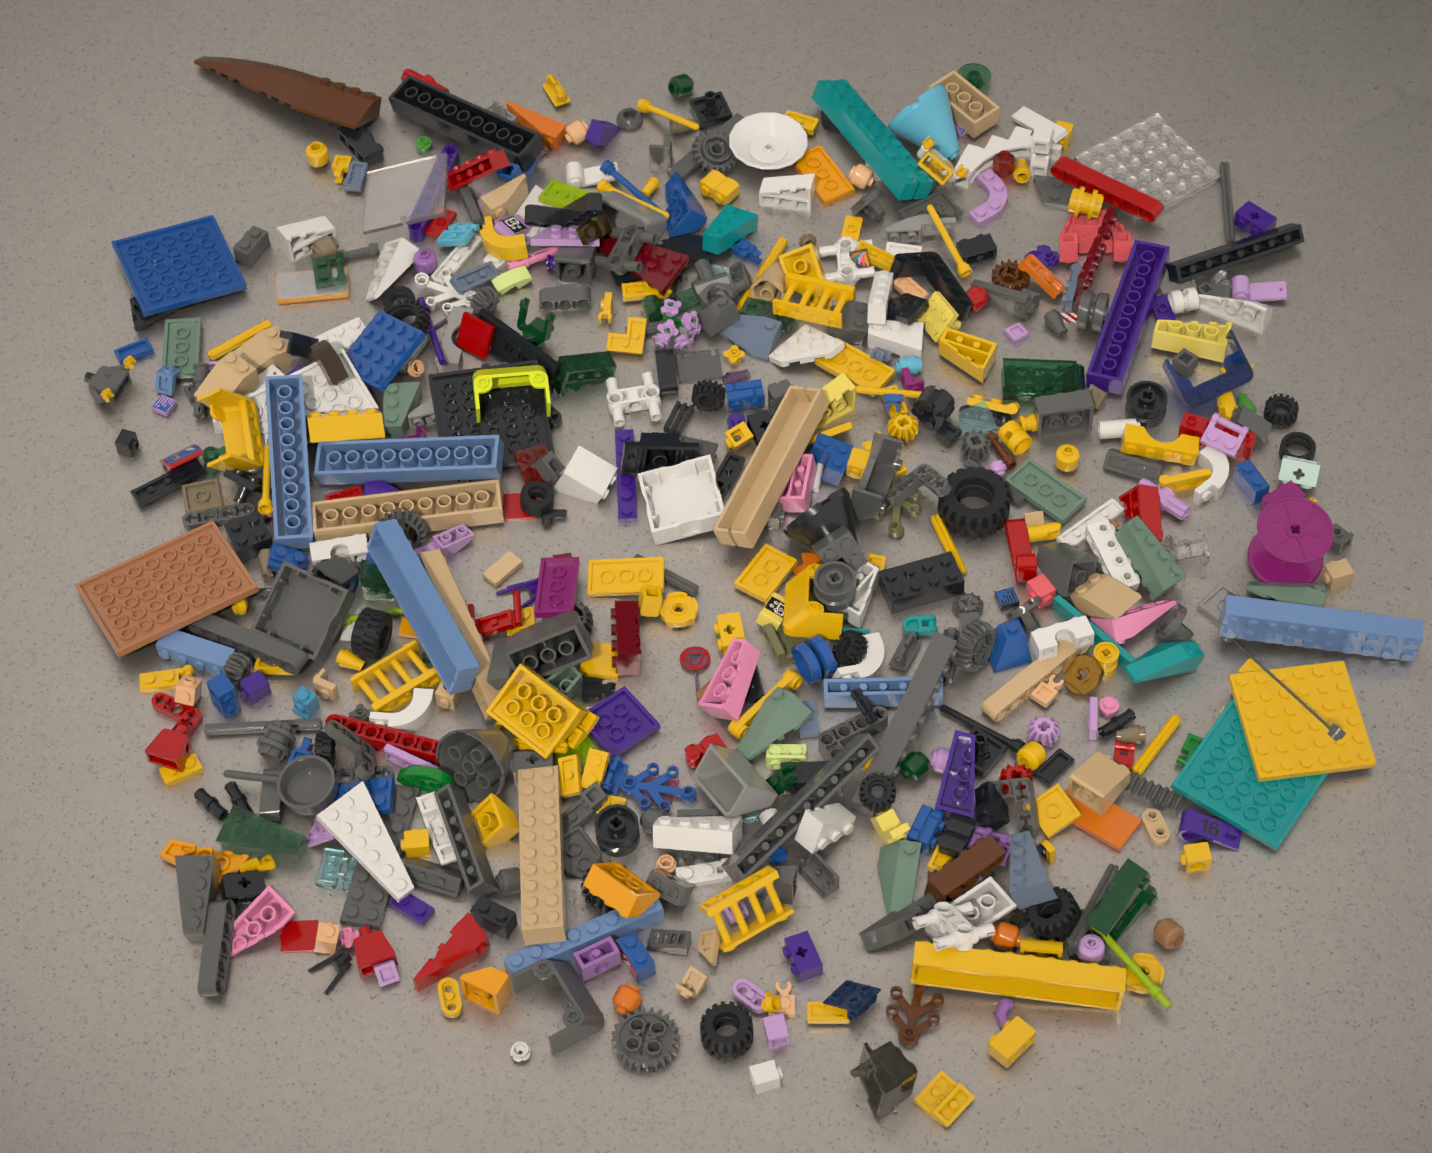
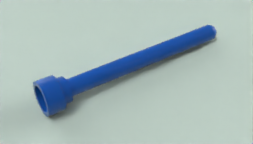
M606 160L601 165L600 171L603 174L615 178L638 199L659 208L618 173L614 167L615 165L610 160Z

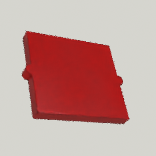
M520 493L504 494L502 505L504 520L536 519V517L529 516L521 509ZM534 496L531 499L537 500V497Z
M318 920L288 921L282 928L281 935H279L281 940L280 952H314Z

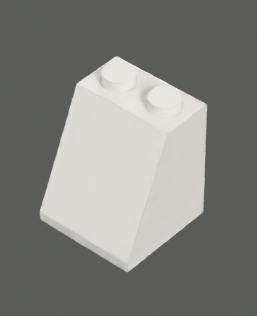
M578 445L566 462L565 468L557 479L553 490L597 504L601 498L605 499L609 493L607 487L614 483L617 477L614 475L617 467Z

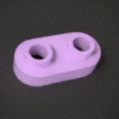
M747 979L735 981L732 986L734 998L752 1012L757 1014L764 1013L762 1005L757 1006L755 1004L758 1002L762 1003L763 998H765V992ZM745 990L746 993L741 994L740 991Z

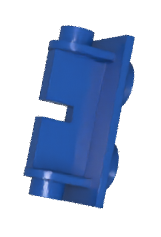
M617 755L609 761L604 781L601 784V789L605 794L617 795L620 788V780L625 776L629 767L628 764L623 763L621 756Z

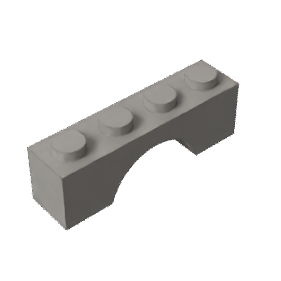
M453 306L451 313H448L447 327L443 329L444 338L440 340L446 364L440 365L437 356H435V365L438 367V373L462 369L464 362L462 349L454 344L457 341L463 313L469 312L475 316L474 308Z

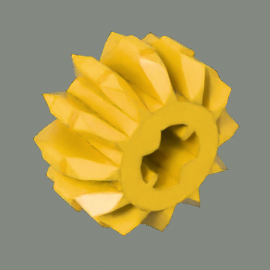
M899 412L898 416L893 415L888 422L889 436L903 440L906 444L908 440L914 441L915 436L919 432L918 420H915L914 415L909 416L908 413L902 415Z

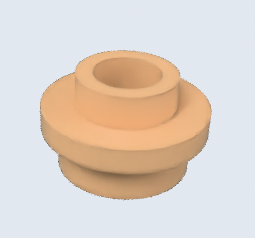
M417 359L410 360L407 363V372L412 377H419L424 372V364Z
M668 854L660 856L656 862L657 869H662L668 873L674 872L677 866L676 860Z

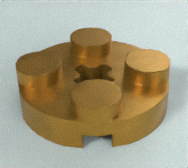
M1079 655L1072 657L1064 667L1065 684L1069 690L1076 694H1091L1100 686L1104 670L1101 668L1100 663L1092 656ZM1080 671H1086V678L1080 679Z

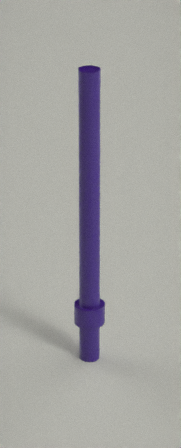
M419 297L417 301L423 305L430 317L429 306L425 303L423 297ZM430 317L431 324H429L428 333L439 364L443 366L446 364V359Z

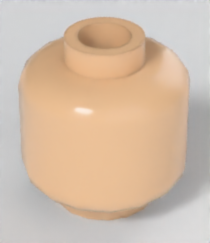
M575 120L566 126L565 131L567 134L564 136L569 143L573 142L575 145H580L587 140L584 138L589 127L584 121Z
M863 164L854 165L848 176L850 183L862 190L867 186L871 187L875 179L872 176L873 170Z

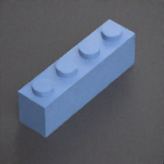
M179 630L158 639L155 644L158 654L162 658L175 660L182 665H192L197 670H205L215 676L222 673L223 666L226 664L229 655L236 652L233 648Z

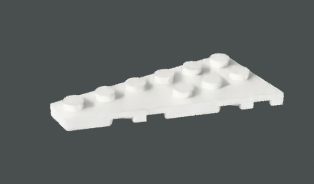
M363 781L317 815V820L398 903L414 891L411 879Z

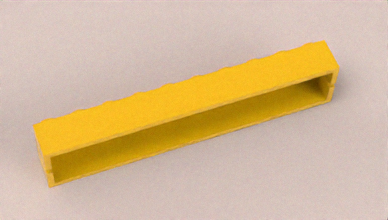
M915 941L910 984L1119 1011L1125 993L1126 969L1119 966H1102L1097 963H1079L1075 960L1063 961L1053 957L1040 958L1034 955H1017L1013 952H994L991 949L979 950L972 948L969 951H960L950 947L936 951L933 943Z

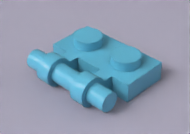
M473 222L449 225L448 230H443L436 243L439 247L467 246L474 236L473 232L479 231L480 225Z

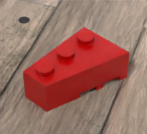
M1138 484L1119 496V501L1123 502L1125 507L1123 510L1124 516H1128L1130 521L1138 515L1158 541L1162 542V515L1160 512L1158 487Z

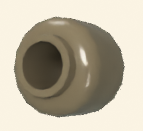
M324 236L314 241L312 253L317 260L325 262L337 256L339 244L335 238L332 239L330 236Z

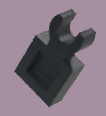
M583 677L581 697L601 700L602 695L608 697L614 693V691L609 690H615L616 683L608 682L602 684L603 679Z

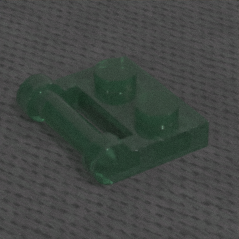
M342 252L312 258L316 289L347 284L348 280L343 265L344 254ZM336 263L338 276L333 278L331 264Z

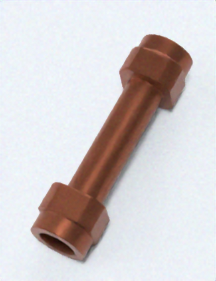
M993 431L988 432L991 446L994 447L1002 458L1003 463L1007 466V470L1014 469L1017 465L1014 457L1007 454L998 442L999 437Z

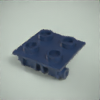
M846 980L823 1001V1004L847 1010V1018L850 1021H856L861 1014H864L877 1001V994L881 989Z

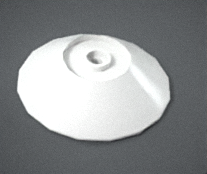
M759 112L744 117L734 125L729 135V146L735 157L747 166L761 170H778L793 165L803 157L808 147V138L802 125L790 116L776 112Z

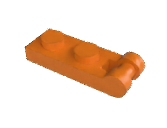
M1029 254L1024 260L1019 262V269L1026 271L1053 299L1066 288L1033 254Z

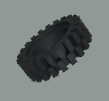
M404 299L402 303L401 300H398L397 305L391 303V308H384L385 313L397 319L415 316L411 326L427 334L426 330H429L431 321L419 301Z

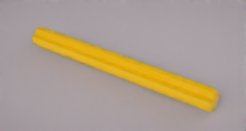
M778 238L752 280V283L771 264L777 262L778 256L782 254L788 244L787 238ZM749 288L736 306L738 313L744 315L752 302Z

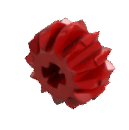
M1015 763L1013 767L1008 764L1006 769L1001 770L999 780L1027 777L1033 782V777L1031 776L1030 769H1025L1024 764L1019 767ZM1004 783L1002 791H1006V794H1008L1009 786ZM1022 784L1020 788L1025 789L1026 786Z

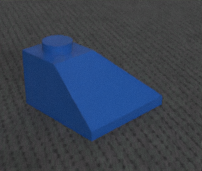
M1019 619L999 624L995 628V634L997 635L995 639L996 644L993 647L994 650L991 653V657L988 658L994 672L997 673L1032 662L1026 634Z

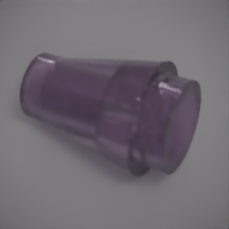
M748 369L726 372L722 377L724 386L725 384L745 382L751 378Z

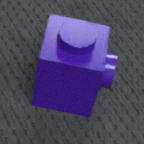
M260 670L245 676L239 681L241 688L239 693L243 700L247 699L251 705L272 694L269 682Z

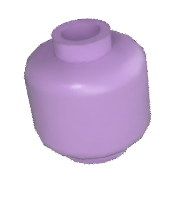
M938 747L937 750L932 751L929 765L932 766L934 772L944 774L950 749Z
M1087 934L1081 937L1079 947L1077 948L1079 960L1086 964H1098L1101 962L1105 951L1103 940L1095 934Z

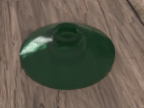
M978 63L963 65L957 72L977 89L986 86L991 79L989 69Z

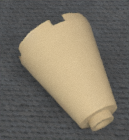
M780 263L771 264L750 287L751 299L761 308L765 304L772 305L773 298L782 300L785 295V273Z

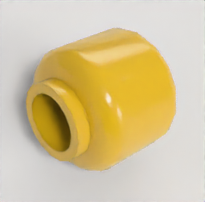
M312 142L307 146L306 157L308 163L313 167H322L328 163L329 153L324 143Z
M1064 444L1058 447L1055 454V465L1059 470L1071 472L1078 467L1080 459L1078 448L1071 444Z
M1035 741L1026 743L1017 752L1018 764L1020 766L1024 764L1025 769H1030V771L1039 768L1045 762L1047 756L1044 747Z

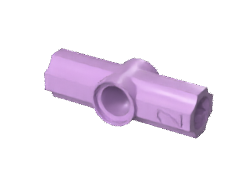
M1142 478L1138 484L1158 487L1160 511L1165 510L1180 520L1187 518L1191 511V506L1177 498L1173 490L1168 487L1161 488L1146 478Z

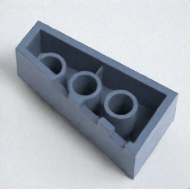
M1029 830L1010 836V894L1019 909L1058 898L1040 849Z

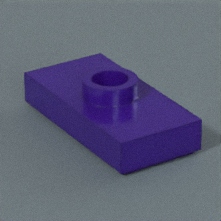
M1167 295L1157 296L1152 309L1156 322L1157 320H1176Z

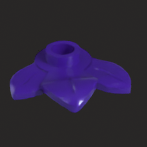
M1039 245L1037 251H1030L1024 256L1025 259L1029 254H1033L1046 268L1054 267L1059 262V254L1051 250L1047 245Z

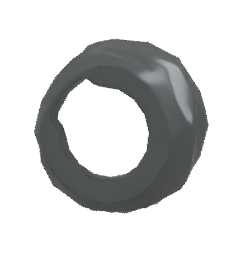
M625 108L618 113L616 123L622 129L633 130L642 125L643 117L636 109ZM635 112L637 116L633 119H627L623 114Z

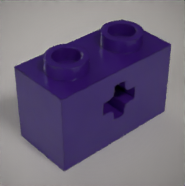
M1249 200L1235 212L1234 224L1251 236L1274 229L1277 217Z
M808 930L784 938V947H782L784 957L786 959L789 958L791 973L793 976H797L799 982L823 975V964Z

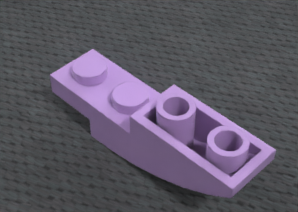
M462 523L433 536L432 542L416 548L414 551L418 555L419 552L440 549L442 555L447 560L466 546L475 535Z

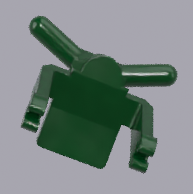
M525 297L519 303L520 310L517 327L522 331L524 338L543 351L545 349V341L550 339L551 332L554 331L553 322L556 315L552 312L550 315L547 314L545 321L536 317L527 325L525 322L530 299Z

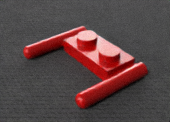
M519 590L513 591L514 610L508 609L475 619L474 605L468 604L470 616L475 620L476 629L482 638L514 629L515 626H522Z

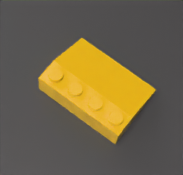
M519 664L486 713L547 759L577 728L587 714V711L530 667Z

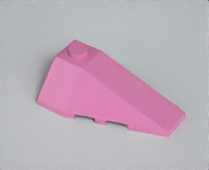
M1163 599L1142 604L1141 607L1129 608L1116 620L1090 617L1091 622L1115 642L1123 644L1126 639L1134 637L1176 605V600Z
M270 885L234 921L230 958L283 928L297 913L291 903Z

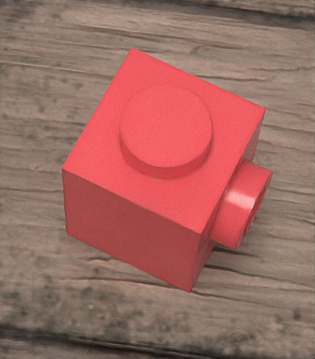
M1042 573L1027 581L1026 593L1029 600L1036 596L1040 598L1042 603L1037 605L1040 609L1053 603L1056 589Z

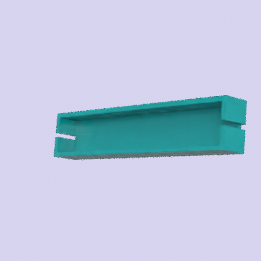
M845 79L818 81L811 98L898 200H911L912 198L914 200L927 199L934 181L917 164L918 162L859 96L849 82Z

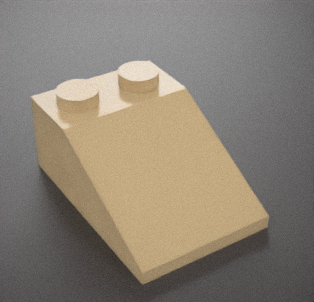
M525 174L480 197L484 222V217L491 216L494 227L495 220L504 216L509 218L516 214L528 197Z
M278 325L258 332L233 351L255 367L258 375L272 364L278 369L292 365L291 356L286 352L287 344L283 338H279L280 330Z
M230 351L216 363L195 392L194 397L198 398L218 388L244 396L259 384L257 370L233 351Z
M1099 573L1092 574L1089 580L1076 587L1075 591L1070 595L1076 609L1083 615L1116 620L1142 598L1141 594L1111 576Z

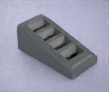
M651 929L647 949L687 956L692 939L691 931ZM655 936L659 937L658 943H654ZM663 938H667L666 944H662ZM671 939H675L674 944H670Z

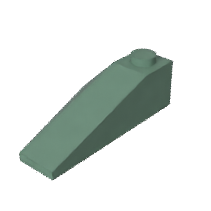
M899 840L880 849L878 872L887 915L891 912L897 914L913 903L921 858V842Z

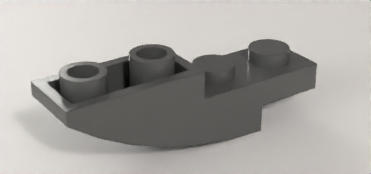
M927 893L897 914L891 912L860 932L859 935L866 951L869 952L890 945L918 931L913 926L912 921L915 920L912 918L928 914L931 909H934V905L937 903L934 895Z

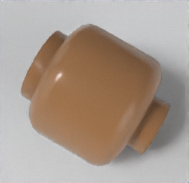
M1165 918L1158 921L1154 926L1153 937L1163 947L1173 949L1178 948L1183 943L1185 938L1184 929L1174 920Z

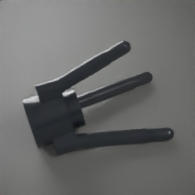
M341 948L329 958L308 969V972L311 973L330 962L334 968H341L325 990V994H328L344 972L350 968L348 963L352 961V958L344 948Z

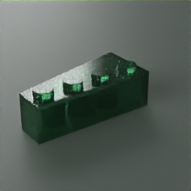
M234 804L215 840L221 846H231L298 859L302 858L310 842L305 836Z

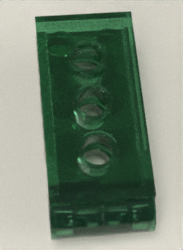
M1003 358V368L1001 370L1002 400L1034 401L1035 397L1086 390L1085 369L1077 361Z

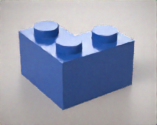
M818 433L810 454H813L815 462L825 465L821 480L838 486L844 474L853 445Z

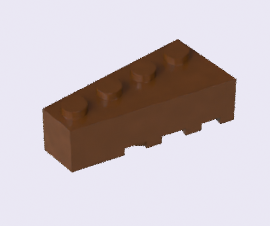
M991 835L978 839L969 850L967 848L958 855V858L947 861L938 872L935 870L927 877L924 895L927 893L933 894L937 903L953 902L959 898L965 888L969 891L979 880V876L981 878L986 877L1004 862L1006 851Z

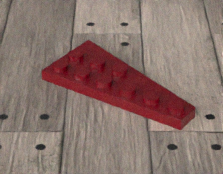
M1108 206L1101 227L1098 229L1097 237L1094 238L1088 252L1086 263L1084 262L1082 271L1078 275L1075 304H1080L1083 290H1090L1089 286L1093 284L1095 270H1098L1101 261L1100 257L1105 252L1106 244L1104 242L1109 240L1112 232L1110 226L1115 225L1117 215H1115L1116 207Z
M608 232L606 235L598 237L599 246H597V250L609 256L618 239L611 238ZM644 243L634 261H640L643 264L642 271L640 273L628 272L639 280H644L648 283L649 287L655 288L660 295L664 296L690 260L688 255Z

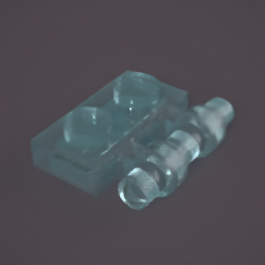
M324 848L315 881L316 887L336 889L339 882L343 883L342 890L348 892L350 884L354 879L353 874L358 861L352 855L350 858H345L344 850ZM342 867H347L346 874L340 873Z

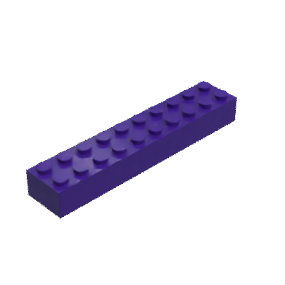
M1140 240L1134 241L1086 373V388L1094 384L1105 392L1122 395L1167 269L1166 264L1169 263V246Z

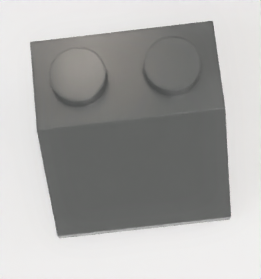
M851 300L845 303L841 311L842 329L827 326V334L846 342L861 345L868 328V304ZM836 305L830 306L829 311H833Z

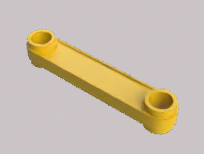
M788 669L783 674L781 680L743 714L738 721H731L728 726L730 734L741 740L765 699L777 687L787 691L797 690L803 682V677L795 670Z

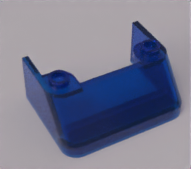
M1232 329L1228 331L1225 338L1233 353L1224 359L1223 366L1226 372L1193 387L1189 379L1185 377L1177 378L1169 359L1164 360L1163 370L1174 392L1186 406L1196 408L1242 387L1252 380L1253 370Z

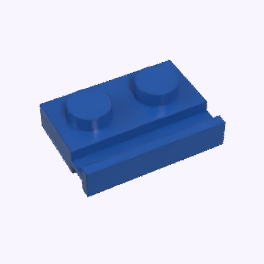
M273 542L270 546L267 569L278 572L283 561H286L306 570L309 554Z

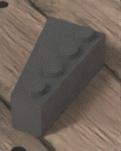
M175 855L183 934L189 942H204L208 906L210 902L216 901L221 865L215 856Z

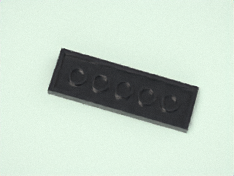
M485 308L480 309L477 317L495 326L489 353L499 361L507 363L538 360V365L546 370L550 395H552L561 364Z

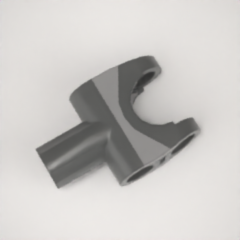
M698 260L694 264V269L699 280L691 282V288L700 307L703 310L709 306L708 299L714 295L722 297L726 295L734 301L733 289L727 273L723 272L715 275L708 260Z

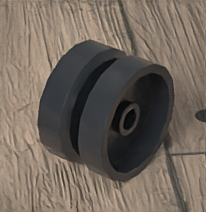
M1152 381L1134 383L1129 388L1126 396V418H1136L1137 422H1140V426L1145 428H1153L1161 424L1166 416L1168 401L1167 392L1164 387Z
M619 804L609 805L596 815L594 821L596 842L603 853L612 857H623L632 853L638 847L640 841L638 817L632 809Z

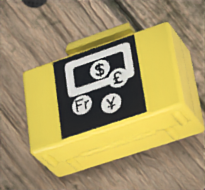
M773 592L762 611L759 612L756 623L763 627L771 623L775 631L778 630L780 625L783 626L785 598Z

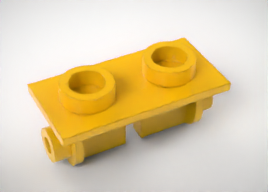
M548 74L546 76V83L542 84L554 106L558 107L571 102L558 79L554 75Z

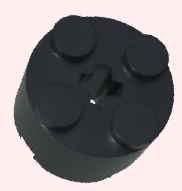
M933 385L924 388L911 409V413L923 423L925 428L930 430L945 425L955 410L953 396L943 388L940 390L935 389L936 386Z

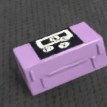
M516 214L509 218L504 216L495 220L494 230L503 236H514L523 233L526 236L532 226L525 225V220L519 214Z

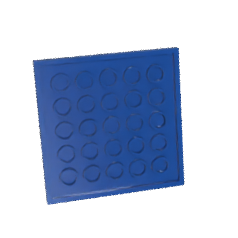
M213 215L111 241L113 250L143 317L247 289L246 282Z

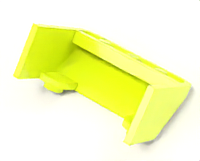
M531 365L483 369L473 374L477 423H480L478 394L488 393L493 388L529 385L536 389H544L547 417H551L549 382L544 367Z

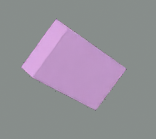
M1091 697L1089 699V741H1096L1098 697Z

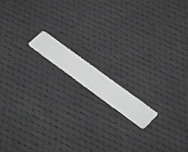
M359 581V585L354 593L356 594L355 600L348 612L349 615L358 614L365 581ZM355 622L351 623V625L343 626L340 640L351 641Z

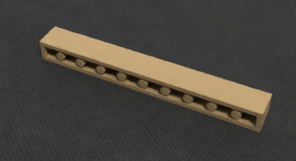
M440 549L419 552L418 556L421 564L427 570L429 578L435 584L437 592L445 601V606L449 613L453 615L457 627L461 629L465 641L470 645L473 655L479 661L480 668L471 690L485 720L494 719L486 711L504 686L496 690L487 682L491 661L490 653L485 648L482 636L476 629L475 620L470 616L468 605L461 596V590L454 581V575L447 566L445 556L442 555Z

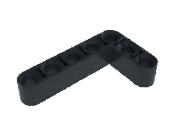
M587 193L563 208L526 205L524 224L542 228L551 227L552 225H560L562 227H569L570 225L580 226L602 213V194Z
M927 251L895 255L890 268L893 276L898 278L925 276L933 289L940 292L959 314L957 320L963 321L967 319L972 301L938 253Z

